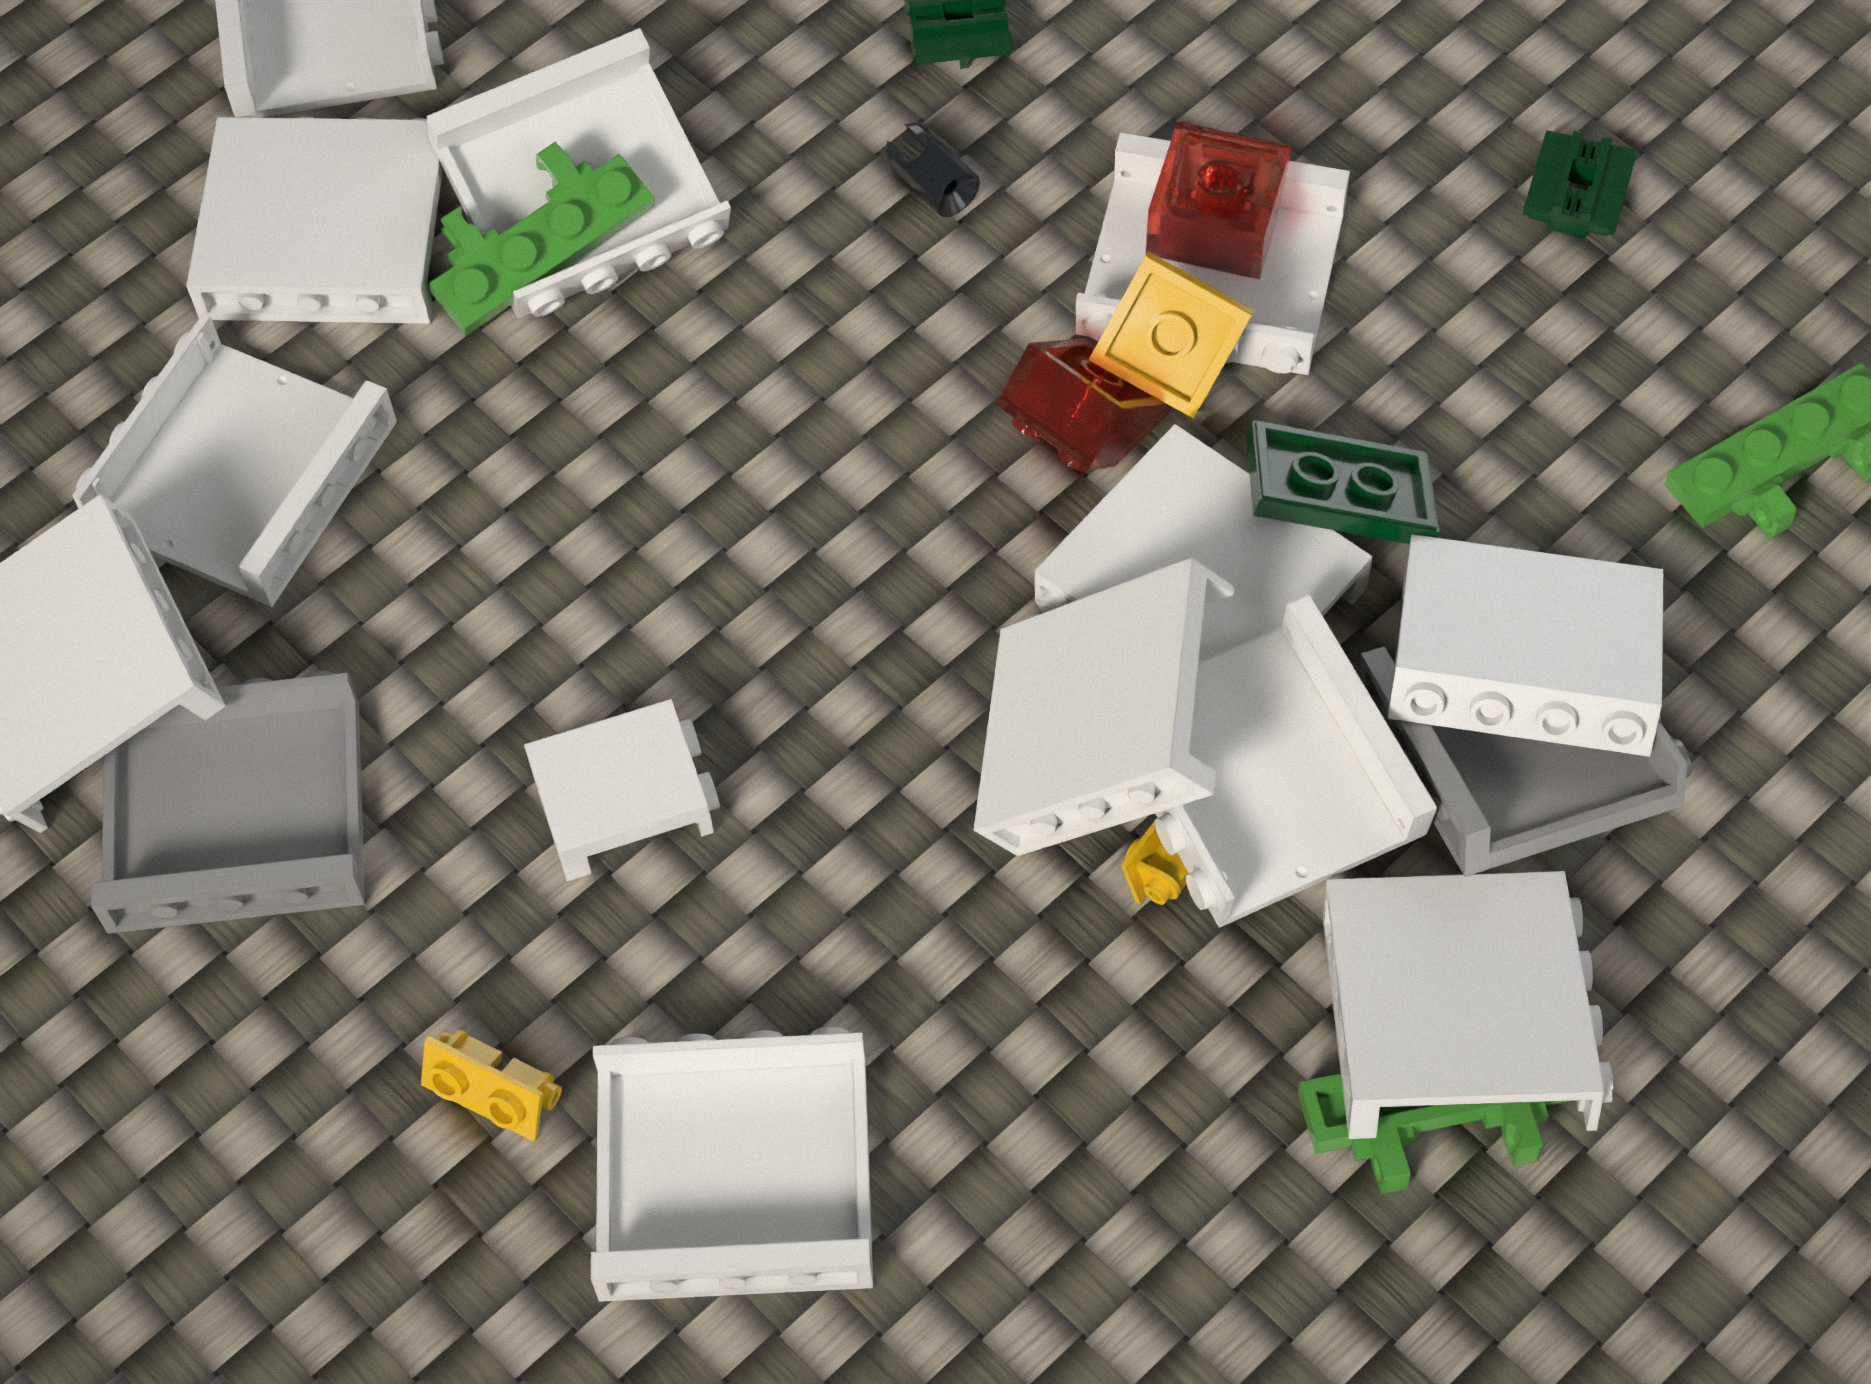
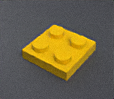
M1148 251L1092 352L1089 361L1194 419L1254 310Z

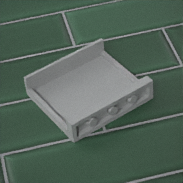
M1385 646L1361 653V681L1437 806L1432 821L1464 877L1682 807L1684 804L1686 777L1691 775L1692 770L1690 758L1683 743L1678 739H1671L1662 725L1661 715L1659 716L1650 757L1388 719L1395 663Z
M317 671L307 674L303 678L276 681L254 678L246 680L240 685L217 687L226 707L206 721L179 704L103 756L102 881L91 883V907L107 934L365 905L359 701L348 673L335 674L328 671Z

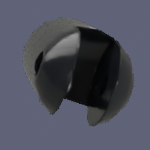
M917 123L904 124L906 129L925 150L918 158L909 162L887 140L885 152L888 163L940 216L952 217L960 213L975 198L980 185L979 176L926 126Z

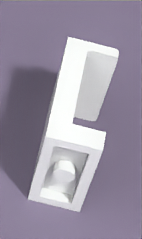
M672 699L524 744L566 881L591 874L587 857L692 823H697L701 837L714 833L710 811L720 808L718 796L709 771L697 774L692 758L702 755L698 738L691 719L679 722Z

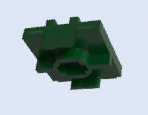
M904 0L906 15L910 18L913 60H916L917 65L959 60L960 69L969 68L968 59L1012 54L1014 47L1011 31L1008 27V16L1005 9L1006 0Z
M1546 130L1524 205L1523 215H1528L1530 219L1548 222V230L1586 238L1587 232L1608 236V234L1615 235L1638 150L1612 145L1611 138L1602 137L1601 142L1583 138L1584 132L1574 130L1573 135ZM1571 182L1589 187L1585 191L1569 187V184Z

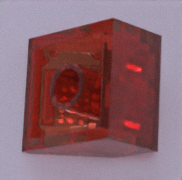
M1177 121L1148 209L1145 255L1149 251L1162 259L1260 280L1275 230L1292 145Z
M1084 338L1028 343L996 405L1013 417L1011 423L1017 430L1029 437L1044 439L1059 450L1057 453L1058 458L1075 470L1089 472L1090 470L1115 467L1172 409V406L1089 361L1095 346Z

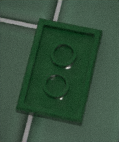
M1252 420L1246 435L1253 516L1410 544L1411 534L1438 537L1440 530L1428 454L1426 452Z

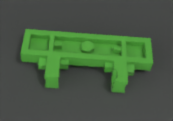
M556 141L536 154L538 170L547 171L552 178L553 188L546 192L548 202L500 235L493 228L482 236L476 224H468L464 220L461 206L441 218L444 226L442 232L455 247L453 251L447 254V258L453 267L429 283L430 292L465 336L512 305L513 291L560 272L654 207L655 197L620 153L593 171L586 161L575 167L573 161Z
M1861 362L1668 472L1665 486L1702 529L1733 511L1740 517L1748 513L1770 539L1790 528L1797 510L1781 488L1786 480L1828 456L1836 458L1842 455L1866 483L1871 481V372Z
M1341 1074L1299 1082L1298 1097L1315 1154L1352 1147L1356 1161L1371 1159L1372 1170L1381 1194L1408 1188L1410 1169L1403 1146L1414 1144L1415 1133L1483 1119L1485 1129L1501 1126L1503 1142L1513 1167L1539 1162L1540 1148H1543L1544 1144L1537 1123L1547 1122L1548 1113L1546 1106L1569 1102L1541 1101L1380 1107L1376 1138L1349 1139Z

